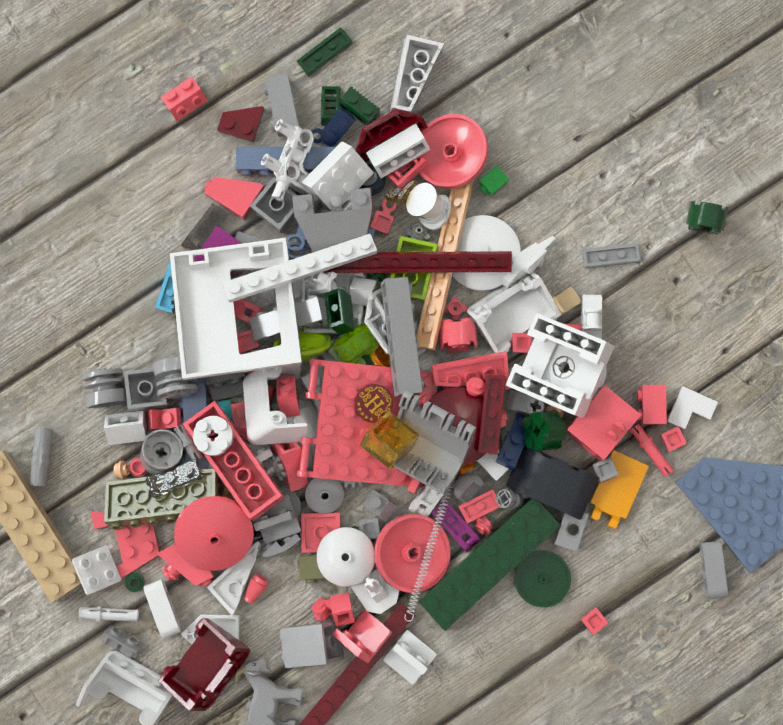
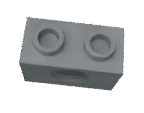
M563 512L559 523L561 526L557 529L553 544L573 551H578V548L581 549L585 539L582 537L584 529L587 530L590 524L589 514L584 513L582 519L579 520ZM571 524L576 525L578 528L575 535L568 533V527Z

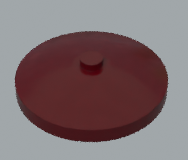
M449 388L435 394L429 402H431V406L434 404L449 412V415H455L452 426L457 428L458 424L464 420L466 425L469 423L476 427L473 441L462 464L467 465L479 460L486 454L478 453L484 397L481 395L472 396L467 392L466 388Z

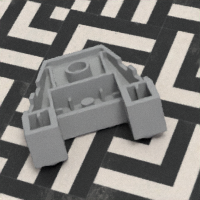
M371 188L350 190L352 209L316 213L314 194L292 196L294 216L312 252L367 235L373 211Z

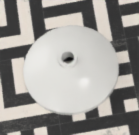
M349 527L335 529L328 533L319 544L317 550L319 570L328 581L335 585L353 586L359 584L369 576L374 567V546L370 539L357 529ZM344 553L349 555L348 561L342 559Z

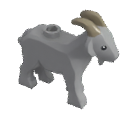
M265 658L251 661L240 667L235 674L236 684H239L240 677L244 674L254 690L253 698L248 699L246 711H249V725H295L296 719H291L287 722L280 721L276 717L279 702L300 706L303 688H283L262 676V672H271L267 668V660Z

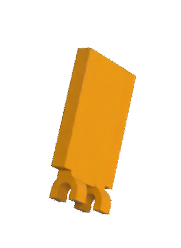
M613 450L610 457L619 476L600 483L599 480L590 500V503L595 506L589 518L598 521L601 512L611 515L607 526L616 529L620 517L623 519L627 518L649 466Z

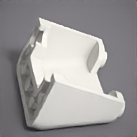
M534 272L518 279L509 288H506L504 285L497 288L471 305L467 310L470 318L476 323V327L494 353L504 351L507 353L510 350L511 343L509 341H511L512 333H523L528 330L536 313L555 321L557 317L562 315L541 277Z

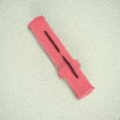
M640 423L635 425L639 433L632 427L629 431L640 443V448H644L663 476L669 475L664 467L670 473L673 472L674 468L664 458L652 442L653 438L646 434Z

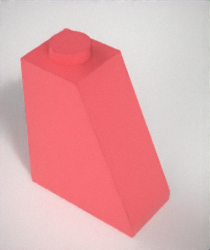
M214 177L213 180H209L206 184V191L204 193L207 197L245 221L252 210L250 205L264 190V186L260 183Z
M298 443L271 444L274 455L276 457L279 456L281 459L280 464L283 465V471L286 473V477H283V483L289 491H298L308 485L307 477L297 476L301 460V447Z
M175 544L158 552L163 560L195 586L201 584L204 587L213 582L211 578L215 577L214 572L202 570L187 563L178 553Z

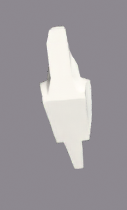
M551 236L539 244L535 242L518 253L512 260L514 263L512 272L505 274L502 284L509 288L518 279L526 274H531L537 266L541 267L547 252L545 249L556 238Z

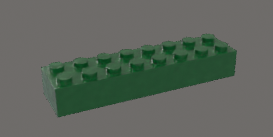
M530 498L419 599L418 602L440 627L446 631L561 525L539 501Z

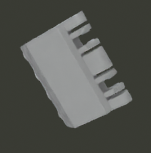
M405 390L399 403L400 410L394 427L386 441L377 450L375 457L444 495L466 459L476 427L469 423L466 425L464 420L458 424L457 428L452 426L455 415H449V412L434 404L431 406L429 401L421 409L418 407L420 396L416 395L414 397V393Z

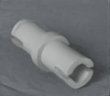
M181 424L180 427L183 433L179 427L174 428V431H176L183 448L186 449L192 463L197 461L194 453H196L198 459L204 456L197 449L193 438L184 425Z

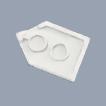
M201 614L181 633L192 645L198 637L195 633L196 624L201 619L208 618L239 640L240 615Z

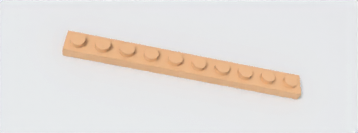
M474 180L462 187L451 189L449 195L451 211L447 222L442 227L436 252H458ZM453 272L431 273L416 340L419 342V349L435 351Z

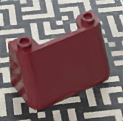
M203 618L195 626V633L198 637L178 665L164 668L161 673L162 676L158 680L189 711H206L209 709L250 654V649L244 643L210 619Z

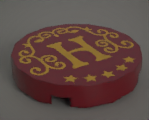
M367 384L357 392L354 406L358 416L364 421L377 423L388 418L394 403L393 397L387 388L379 384Z

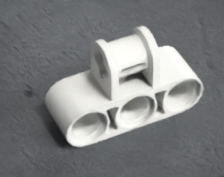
M582 294V332L602 339V295Z

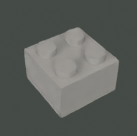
M274 177L250 207L253 212L282 234L295 218L292 196L298 195L288 188L283 201L272 198L271 196L277 184Z
M154 368L124 371L129 412L168 409L167 399L158 398L157 391L160 389L156 387V383L164 379L155 378Z

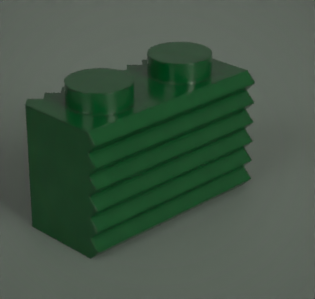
M353 86L340 99V105L366 126L380 117V107L371 103V100L368 101V98L362 96V93L359 94V91L353 89Z
M342 288L326 292L324 295L326 296L325 306H327L328 327L339 335L354 331L351 295L342 290Z

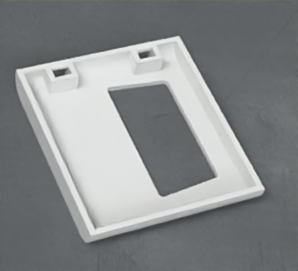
M286 238L170 253L183 380L302 364L292 282L275 288L281 345L242 355L239 354L234 302H228L222 285L223 282L231 280L230 272L232 270L265 269L289 261ZM264 246V253L254 254L253 248ZM204 255L205 261L195 262L194 256Z

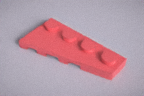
M505 351L431 365L432 380L435 386H466L468 380L473 377L480 378L485 383L486 374L506 376V383L509 378L508 358ZM505 383V390H510V387L506 386Z

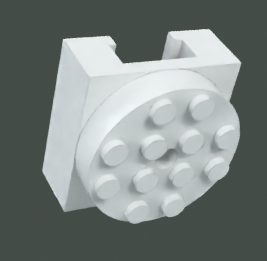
M536 313L527 334L534 337L523 366L514 364L506 386L575 416L584 418L591 400L604 384L607 363L615 346ZM569 364V369L572 371L564 373L565 365Z

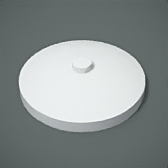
M478 215L465 219L458 252L512 251V260L521 252L519 240L515 232L504 221L487 215ZM453 272L452 277L460 285L470 290L490 291L503 286L502 280L507 272Z

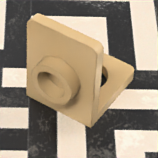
M569 287L556 297H552L562 315L581 303V299L572 287Z

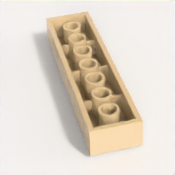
M0 451V522L50 602H57L82 585L72 563V559L75 557L7 451Z

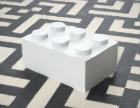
M341 142L302 183L314 194L315 198L324 208L332 212L337 211L351 197L350 190L359 189L374 172L352 146Z

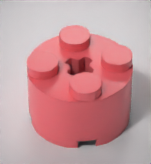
M463 318L459 322H453L450 319L441 321L442 325H440L438 334L441 352H443V349H447L448 353H461L469 351V347L474 346V349L478 348L476 323L472 322V318Z

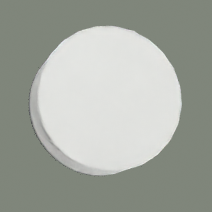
M421 183L415 186L409 193L406 207L411 215L419 217L420 222L426 228L438 230L445 225L449 218L451 201L446 195H438L431 184Z

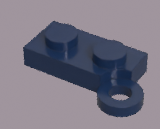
M340 107L323 129L315 128L311 130L313 138L315 133L321 135L319 139L314 138L313 143L318 144L323 141L327 146L334 147L355 122L356 118Z

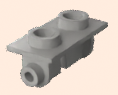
M112 625L104 631L101 639L104 641V644L115 650L118 648V645H121L122 647L119 652L129 658H136L139 650L144 645L138 638L130 636L120 628Z

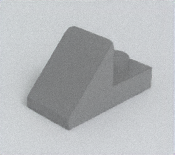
M374 489L363 503L364 507L387 523L403 515L405 512Z

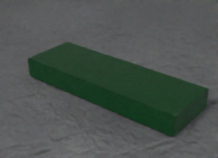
M340 27L299 58L297 63L309 77L349 47L353 41Z

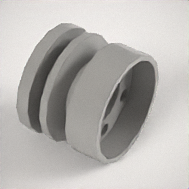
M180 357L166 358L153 363L155 378L164 379L156 383V387L160 389L157 391L158 398L178 399L198 392V386L194 384L197 382L196 379H182Z
M101 368L82 375L83 381H92L83 385L85 389H93V392L85 395L87 408H102L127 402L126 389L116 388V385L124 382V378H115L123 374L122 369Z
M163 429L153 431L146 436L140 451L141 464L145 470L155 476L172 473L177 468L183 454V445L180 438L175 433ZM159 452H163L162 458H158Z

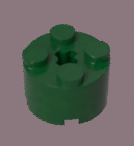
M690 201L686 225H688L689 230L699 231L703 228L707 229V233L718 235V233L724 231L728 207L722 209V205L708 202H700V205H695V201Z
M533 412L523 419L525 445L527 448L535 451L557 450L563 446L561 444L567 437V425L564 418L558 415L560 414L559 412Z

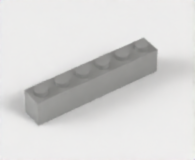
M408 277L387 278L381 282L394 395L395 397H402L405 390H409L416 396L422 393L424 381L420 377L422 364L421 360L418 359L417 353L419 351V342L415 337L417 324L416 321H413L414 303L411 302L410 297L412 285L409 283Z

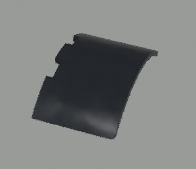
M524 445L517 464L506 483V487L581 520L600 477L581 468L574 467L559 458L549 456L542 451H535Z

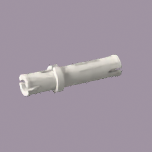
M80 606L79 619H94L97 622H101V620L138 622L139 610Z

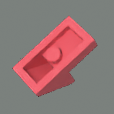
M180 408L152 409L147 411L148 431L180 428Z

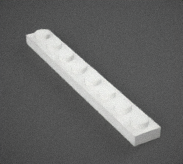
M367 234L223 282L222 285L228 302L231 303L377 254V249L371 234Z

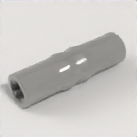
M36 427L29 485L46 487L53 429Z

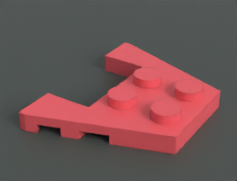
M91 512L94 529L108 526L104 523V512ZM144 524L138 528L127 526L121 530H116L123 562L122 565H118L116 568L121 578L159 556L160 548L154 525Z

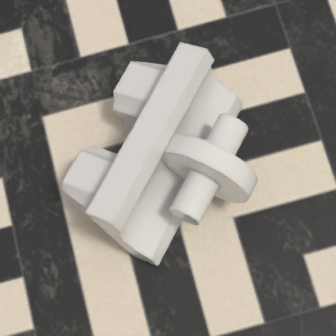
M320 272L305 277L303 284L309 287L308 293L311 295L325 294L337 289V285L333 280L337 274L334 272Z

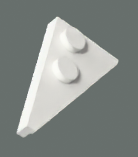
M258 541L250 548L241 561L226 569L207 587L231 615H234L261 548V544Z

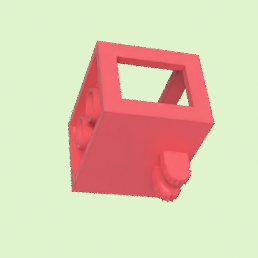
M604 385L591 400L584 418L576 416L567 427V435L598 461H603L641 414Z

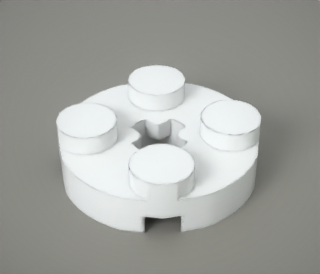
M208 416L197 422L193 432V440L197 449L209 456L221 455L233 443V429L226 420L218 416ZM211 431H214L216 434H218V437L215 438V441H212L211 438H208L209 434H211Z

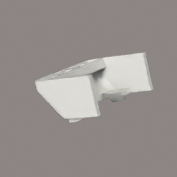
M301 364L254 370L244 378L247 439L251 444L301 442V437H307V423L287 424L284 413L270 411L267 380H276V378L283 375H295L296 378H300Z
M110 651L83 685L76 706L79 707L88 694L94 698L101 699L111 692L142 710L139 716V721L142 725H157L173 695L158 681L161 677L160 675L120 652Z

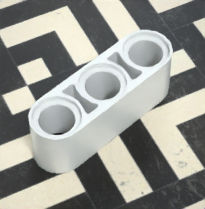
M163 579L145 585L144 592L162 639L181 633V625Z

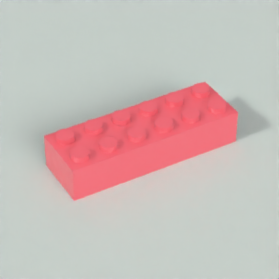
M213 401L183 423L192 438L197 422L208 416H218L226 420L232 427L234 434L233 443L226 452L218 456L204 455L247 517L255 521L285 499V496L222 407ZM211 431V434H209L208 438H211L212 441H215V438L218 437V434H216L214 431Z

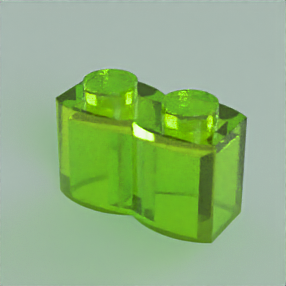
M363 323L356 326L354 331L347 333L332 343V347L341 362L357 364L363 355H369L374 352L375 347L378 345L368 326Z

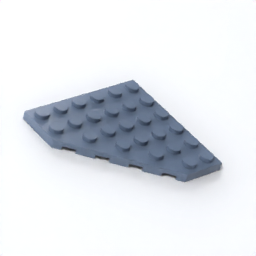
M704 458L675 481L749 573H752L783 547V466Z

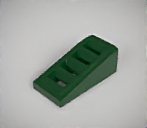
M322 86L321 126H325L340 108V86ZM325 94H336V96H325ZM325 109H336V111H325Z

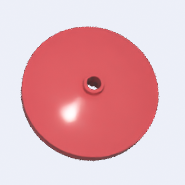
M460 114L443 115L428 123V128L421 131L430 148L428 152L421 155L426 159L428 165L419 172L420 175L431 185L443 189L459 188L474 180L484 168L488 158V141L482 128L473 119Z
M221 496L204 497L192 502L180 513L174 527V541L181 557L190 565L208 571L223 570L241 561L250 550L254 536L252 521L247 517L240 505L232 499Z
M405 514L394 518L381 530L375 544V564L381 577L391 587L409 593H416L413 589L420 588L421 591H416L422 592L437 584L445 574L450 561V544L442 527H433V525H437L433 519L419 514ZM437 528L440 529V530H435V531L439 532V534H436V533H433L434 535L431 534V532H434V531H433L434 529H437ZM432 545V546H434L435 548H430V549H428V548H426V546ZM424 553H427V554L432 553V554H433V555H428V556L431 557V559H429V558H425V559H424V558H423V557H427V556L424 555ZM423 570L427 571V573H423V574H425L426 576H420V577L424 578L425 580H420V581H418V580L416 579V578H420V577H418L417 575H422V574H420L418 571H423Z

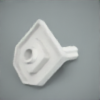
M377 569L370 573L361 583L351 586L368 612L381 614L397 603L399 590L387 584Z

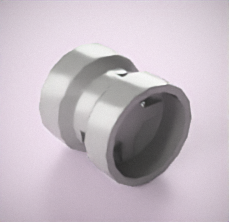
M502 489L497 493L496 501L501 508L518 509L523 504V495L514 490Z

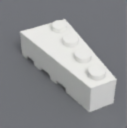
M410 35L406 36L390 112L395 109L411 112L444 43Z

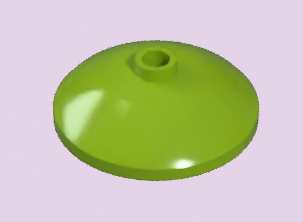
M298 333L302 362L318 357L332 345L331 337L326 334ZM281 338L274 342V347L281 345Z

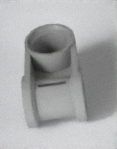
M511 390L506 409L530 415L534 412L530 405L537 402L538 407L541 408L537 409L536 412H542L544 403L525 393Z

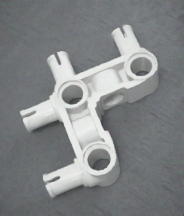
M280 119L276 124L278 126H275V130L288 137L280 159L278 161L269 154H265L261 165L274 171L277 184L271 197L275 198V200L283 201L288 187L302 195L312 194L302 183L309 175V173L304 171L302 164L306 154L311 149L314 138L310 130L302 129L298 126L293 127ZM314 196L315 209H316L318 203H320V202H319V201L315 198V196Z

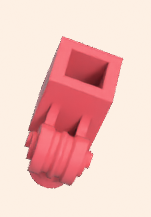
M349 592L330 596V599L327 600L320 598L312 606L315 620L319 622L326 621L328 615L333 616L336 627L355 622Z

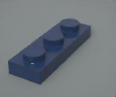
M517 412L495 461L512 471L525 445L523 419L527 416Z

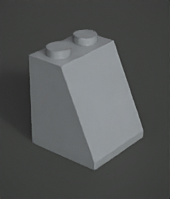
M334 621L281 628L280 641L282 643V660L285 668L324 665L344 659L343 645L332 635L336 629L340 630V626L336 627Z

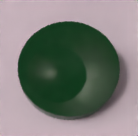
M535 551L517 565L514 583L518 594L524 601L536 607H550L562 601L567 595L571 585V574L566 562L557 554L549 551Z

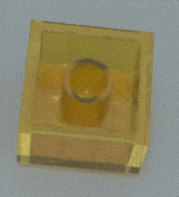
M388 411L366 431L360 446L389 469H392L413 449L420 434Z

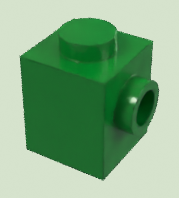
M496 165L479 180V189L485 196L489 195L492 198L508 184L509 178Z

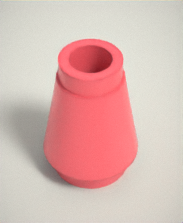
M257 573L254 577L252 576L244 599L254 604L268 587L269 580Z

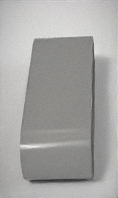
M721 541L700 543L706 598L728 597V588Z

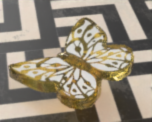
M415 180L408 182L401 190L398 187L392 188L384 197L389 201L398 198L401 203L402 201L406 203L409 193L417 185V182Z

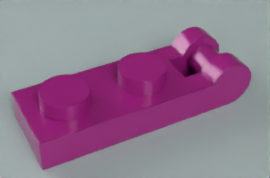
M442 501L448 504V506L438 505L431 513L435 518L441 517L444 519L437 520L442 522V526L467 553L471 549L470 547L481 539L448 502ZM439 513H441V514H443V515H445V516H439V517H437L436 515L439 514ZM467 532L470 537L464 541L461 537Z

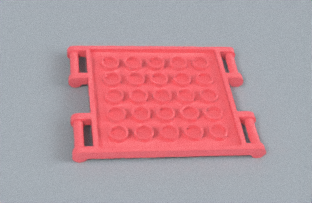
M310 359L309 387L305 398L320 399L316 438L301 437L302 451L300 469L297 470V476L409 486L413 480L411 476L375 457L377 450L383 445L392 431L400 410L399 403L401 397H395L391 367ZM323 366L321 393H316L318 367ZM420 371V377L424 381V389L418 395L420 396L418 405L421 409H423V405L437 394L438 386L433 384L432 372ZM367 384L382 385L390 391L393 397L394 406L392 412L387 419L381 422L371 423L364 421L355 410L356 394ZM443 386L442 391L449 389L450 386ZM375 425L380 426L379 428H378V427H375V428H377V429L374 430V432H373V430H371V429L373 428L372 426H375ZM310 444H315L312 471H307Z

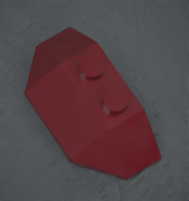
M395 109L363 127L355 151L364 162H367L370 159L366 152L414 124L417 125L420 131L428 128L422 115Z

